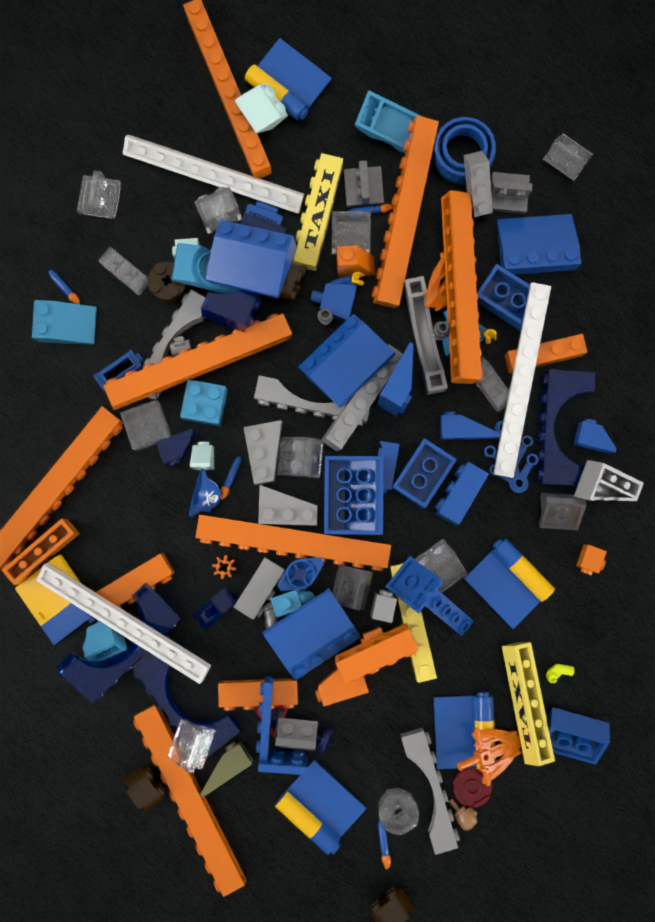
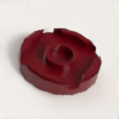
M476 767L465 768L459 771L453 780V792L456 799L463 805L475 808L489 800L492 783L490 786L482 783L483 772L479 771Z

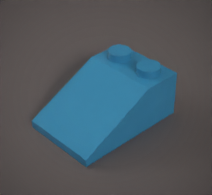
M34 300L32 338L37 342L94 345L97 307L58 301Z

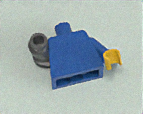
M355 272L353 275L332 280L330 283H326L324 292L313 290L311 301L321 303L318 319L323 325L330 324L333 319L344 323L350 318L357 285L354 284L363 285L364 282L359 280V278L364 276V274Z

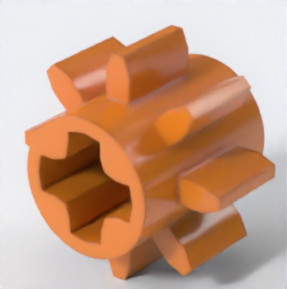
M228 555L224 556V560L217 557L218 563L212 565L217 570L214 572V575L221 574V579H224L225 574L232 577L230 572L237 570V568L232 566L235 560L229 561ZM221 563H228L227 572L220 570L222 567Z

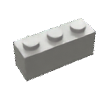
M483 151L464 155L467 193H471L472 214L474 217L493 213L489 160Z
M265 557L234 608L253 620L256 616L260 618L263 613L264 603L266 600L270 601L276 593L273 589L277 583L279 584L286 569Z
M380 589L379 593H374L370 612L372 619L392 623L397 598L393 596L392 592Z

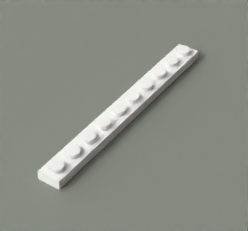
M131 135L125 136L123 155L295 213L300 212L304 198L303 193Z
M530 283L493 472L495 475L514 477L551 286Z
M46 563L42 566L36 580L37 582L197 683L201 684L211 667L209 663L51 564Z

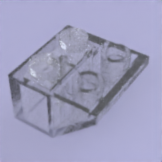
M281 437L277 475L320 478L323 442L320 439L310 437Z

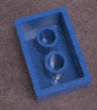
M496 264L477 293V304L521 331L530 285Z
M424 438L392 486V489L422 509H425L457 459Z
M470 462L459 465L454 473V476H456L455 480L449 482L444 490L447 493L446 496L439 499L435 506L437 510L435 514L454 526L459 525L489 474Z

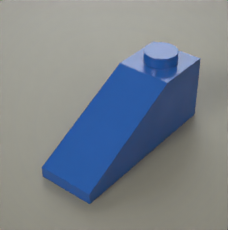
M444 412V415L440 416V440L500 438V433L467 417L456 415V412Z

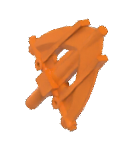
M443 252L440 253L441 259L432 273L428 288L423 293L426 296L424 307L426 309L435 308V311L440 310L442 307H447L446 280L440 285L441 279L445 276Z
M479 727L474 728L472 736L476 739L474 747L478 748V750L473 752L474 756L456 764L458 770L461 771L475 764H480L479 771L483 772L484 775L482 783L490 786L491 780L502 773L514 757L521 754V750H519L521 748V741L517 731L508 732L498 729L480 730ZM495 741H500V742H501V743H499V744H496V745L490 747L491 743H493V742H495ZM502 755L500 759L493 761L494 758Z

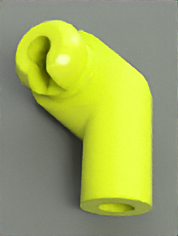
M555 664L547 671L546 678L550 683H556L562 674L573 676L574 666Z

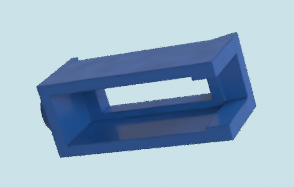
M129 350L128 353L93 375L104 392L106 391L103 385L107 384L105 376L128 360L133 365L115 378H123L127 372L133 370L136 372L143 370L142 363L144 360L138 352L134 353L132 350Z
M380 441L381 448L378 450V456H383V493H387V490H392L400 444Z

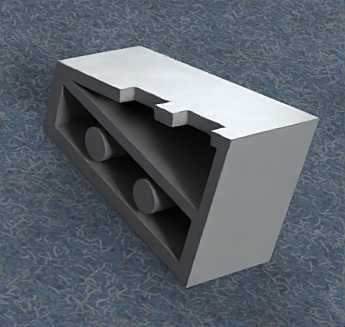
M282 420L244 427L254 485L275 482L283 425Z
M587 460L574 497L586 500L637 501L644 483L605 463Z
M260 485L258 524L317 526V505Z

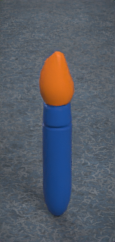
M390 204L360 207L349 210L348 214L357 216L379 212L385 213L394 207Z
M49 270V276L68 299L74 304H79L78 296L71 291L56 272Z
M241 456L236 457L230 468L224 486L221 488V500L229 494V488L241 464Z
M380 819L378 822V833L382 853L381 859L385 869H388L391 864V858L389 856L386 826L384 821Z

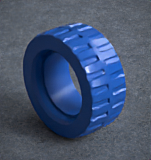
M471 117L452 119L440 128L435 137L432 151V161L439 175L454 184H466L464 164L454 161L447 151L446 145L454 137L468 136L474 139L489 160V167H491L494 161L496 141L494 140L493 133L483 122Z

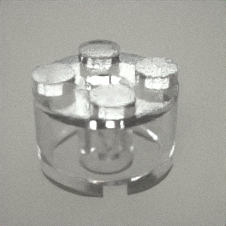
M401 788L389 789L380 798L378 804L379 818L388 832L402 835L415 828L419 820V810L416 800L410 792ZM401 808L402 812L399 811L398 814H395V810Z

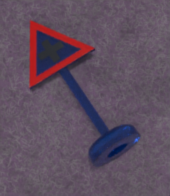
M275 705V708L271 710L270 733L274 739L277 735L278 719L285 718L289 709L282 708V705ZM255 707L254 710L262 720V714H259V707ZM329 727L326 728L322 736L317 734L316 739L320 741L317 749L318 753L322 755L326 753L335 729Z

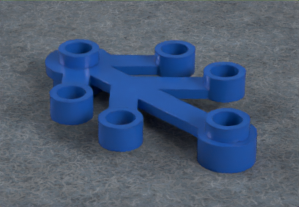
M499 421L494 426V431L500 433V436V425H503V421ZM528 435L521 438L513 478L493 474L492 468L495 464L489 468L491 475L498 476L509 482L510 489L515 493H522L528 488L526 477L533 465L538 463L537 455L530 454L526 457L525 466L519 472L518 464L526 449L533 444L532 437ZM524 438L530 440L529 445L524 444ZM487 446L484 449V455L496 460L497 451L494 446ZM488 448L493 450L492 455L487 454ZM530 456L535 458L534 463L529 462ZM517 480L522 481L521 487L516 485Z

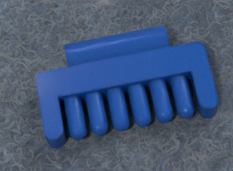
M257 201L256 206L248 204L243 216L244 220L251 222L253 219V223L257 221V224L262 226L266 224V228L270 226V229H274L275 232L279 231L283 221V217L278 215L279 208Z

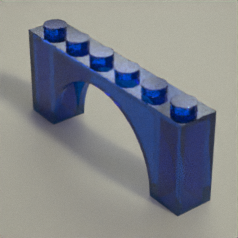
M246 212L240 222L242 225L287 234V228ZM245 290L232 294L208 292L201 307L202 317L245 333L247 326L251 327L254 316L252 315L254 310L258 311L260 307L261 294Z
M549 369L546 371V374H543L542 385L545 386V391L541 395V404H544V408L540 414V423H543L542 431L539 432L541 450L538 451L540 469H537L536 476L537 480H539V485L578 487L585 467L570 461L561 452L555 440L554 422L560 407L569 398L581 394H591L595 391L596 372Z
M146 582L132 595L139 608L140 621L162 635L173 629L181 619ZM132 642L127 650L114 658L104 661L84 660L71 652L56 667L77 690L93 703L100 699L110 686L116 684L119 678L126 671H129L134 666V663L140 657H144L148 651Z
M172 636L168 637L170 640L177 643ZM150 652L131 666L134 677L137 680L141 679L149 696L153 695L157 701L155 702L156 706L160 711H165L168 715L167 720L171 726L177 727L180 731L179 736L185 743L188 742L192 747L191 752L197 759L200 758L204 761L241 731L242 728L230 713L213 721H199L183 714L175 706L169 693L168 676L171 666Z

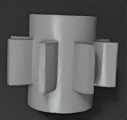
M183 336L175 337V342L170 343L173 357L178 356L179 352L185 349L192 350L190 340H185Z

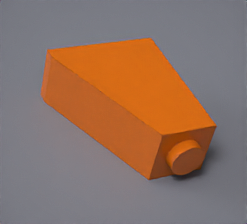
M357 245L337 246L338 278L353 275L355 272H360L364 276H375L373 255Z
M338 667L318 684V690L315 691L318 702H322L323 706L369 693L364 676L356 682L345 683Z

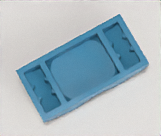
M368 90L354 126L369 137L384 141L398 151L406 153L403 149L406 139H409L408 125L418 114Z
M177 244L171 281L246 298L247 291L206 281L211 250L199 245Z

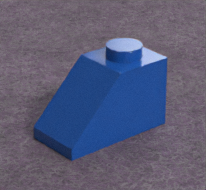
M585 419V421L578 423L574 445L608 454L616 453V447L603 426L596 424L597 421Z

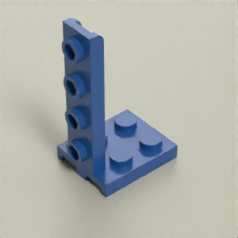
M411 556L408 557L385 586L418 614L426 606L461 636L473 623L469 616L438 590L444 581Z
M266 676L264 683L260 684V695H263V702H259V714H262V721H258L257 733L261 734V740H257L256 753H260L258 772L306 775L308 752H304L301 749H294L293 751H285L283 748L269 749L273 678Z

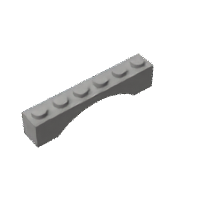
M424 276L406 279L404 281V291L426 395L444 392L448 387L436 341L432 337L433 327L430 309L424 307L426 296L423 293L427 289Z
M193 290L189 294L186 293L182 299L181 308L174 312L172 323L163 330V338L154 345L152 350L154 353L150 359L147 358L143 367L150 363L158 364L161 362V359L167 357L170 343L175 342L174 338L179 337L193 325L203 322L213 306L212 302ZM161 392L148 396V398L156 402Z
M390 344L388 346L396 355L352 396L321 439L322 442L335 451L343 448L400 361L403 354Z
M264 376L258 377L254 399L258 401V404L263 406H269V403L275 404L278 409L287 410L288 407L294 408L297 413L306 414L308 411L313 412L316 417L325 418V415L332 416V420H336L350 401L349 399L341 408L334 402H310L289 392L278 379ZM369 409L359 422V426L367 423Z
M423 728L402 733L400 735L406 756L422 769L432 787L434 810L428 832L435 855L457 849L456 841L460 839L457 829H453L451 825L454 818L451 809L447 810L445 802H448L446 791L441 790L439 784L443 782L440 771H436L434 767L437 760L434 751L430 752L428 744H432L429 733H425Z

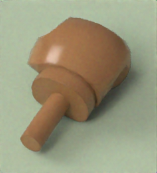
M452 798L448 801L456 811L453 815L456 817L455 819L461 828L465 831L472 829L477 823V812L472 807L466 809L464 805L459 808Z

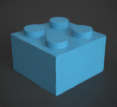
M187 380L180 417L187 421L221 427L228 389L222 385Z

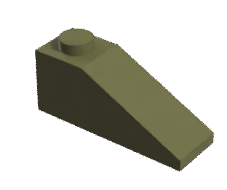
M233 741L225 747L226 751L223 753L200 794L202 798L252 765L253 759L242 741L238 743Z

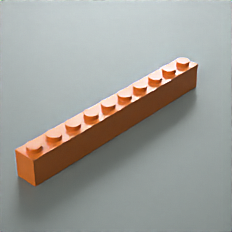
M193 0L183 4L190 27L253 177L260 179L272 174L270 163L258 134L235 102L241 94L202 1Z
M417 115L408 125L407 132L410 134L409 139H406L404 144L405 157H402L400 162V169L402 171L401 176H398L396 181V187H398L397 194H394L392 199L394 208L393 213L391 212L388 218L390 227L384 236V242H386L385 249H382L380 254L382 264L376 273V279H378L377 286H374L372 291L373 303L391 308H396L400 304L439 121Z
M450 190L441 197L451 383L473 384L482 380L483 371L481 368L479 341L480 330L477 308L478 294L476 291L477 275L475 274L476 257L474 256L475 240L473 237L471 193Z
M273 314L263 322L259 320L251 323L248 328L243 329L241 327L235 329L228 336L220 335L213 342H202L193 350L185 349L173 358L172 356H167L161 359V362L158 364H147L143 367V370L138 372L135 370L127 372L123 378H112L103 386L113 410H116L291 339L292 332L284 314Z
M103 406L1 529L0 572H3L2 569L16 555L18 556L23 552L25 543L28 540L31 541L36 536V530L39 526H43L50 517L48 515L52 510L58 509L62 503L61 499L72 492L74 483L85 476L87 467L89 465L92 466L97 461V455L100 451H104L110 445L109 440L113 435H118L122 430L124 422Z
M199 515L195 537L200 538L201 543L211 544L213 540L219 541L220 546L230 547L232 543L238 544L239 549L249 550L251 546L257 547L258 552L268 553L269 550H276L277 555L287 556L288 553H295V558L306 559L307 556L321 557L323 562H326V559H332L333 564L339 565L351 562L353 563L352 567L358 568L370 565L372 566L371 570L383 571V568H388L391 545L205 515Z
M156 703L134 716V725L138 731H141L144 737L142 738L143 743L147 749H150L152 753L151 759L154 765L158 766L161 771V780L170 789L169 795L173 802L176 801L179 807L178 813L182 820L185 819L188 825L187 831L191 838L194 837L197 843L196 850L200 856L203 855L206 861L205 868L209 874L212 873L215 879L214 886L218 892L221 891L224 897L245 886L246 878L205 796L201 797L202 790L159 704Z

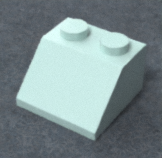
M267 83L256 86L235 100L256 133L273 129L288 116L285 106L278 101L273 88Z

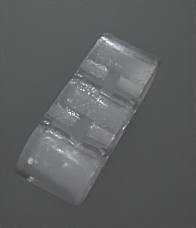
M109 247L99 258L98 262L138 296L148 286V277L113 248Z
M482 356V380L475 383L492 407L499 412L507 405L509 390L489 362Z

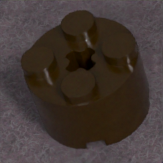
M292 260L279 297L295 300L297 294L299 295L302 287L300 281L302 277L304 278L307 270L304 264Z
M157 263L148 276L149 288L160 302L169 305L176 304L188 293L189 285L172 281V283L166 286V282L168 283L172 280L174 263Z
M142 765L122 780L123 786L127 784L129 787L126 790L128 795L139 809L143 807L142 812L144 814L165 798L166 791L160 781L156 783L154 780V772L149 765L145 767Z
M394 885L387 890L385 898L382 900L377 898L371 903L369 914L375 922H405L409 918L407 913L410 910L414 913L416 908L402 888H397Z

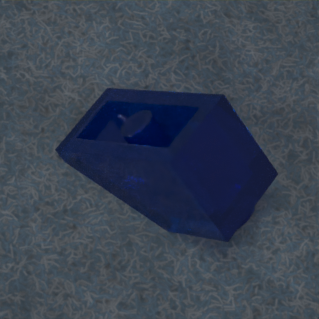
M193 429L156 442L163 464L172 467L181 463L180 460L185 458L196 435Z
M224 587L208 600L193 617L206 630L237 601Z

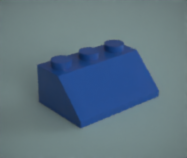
M553 707L546 718L553 753L596 765L610 743V725L607 722Z

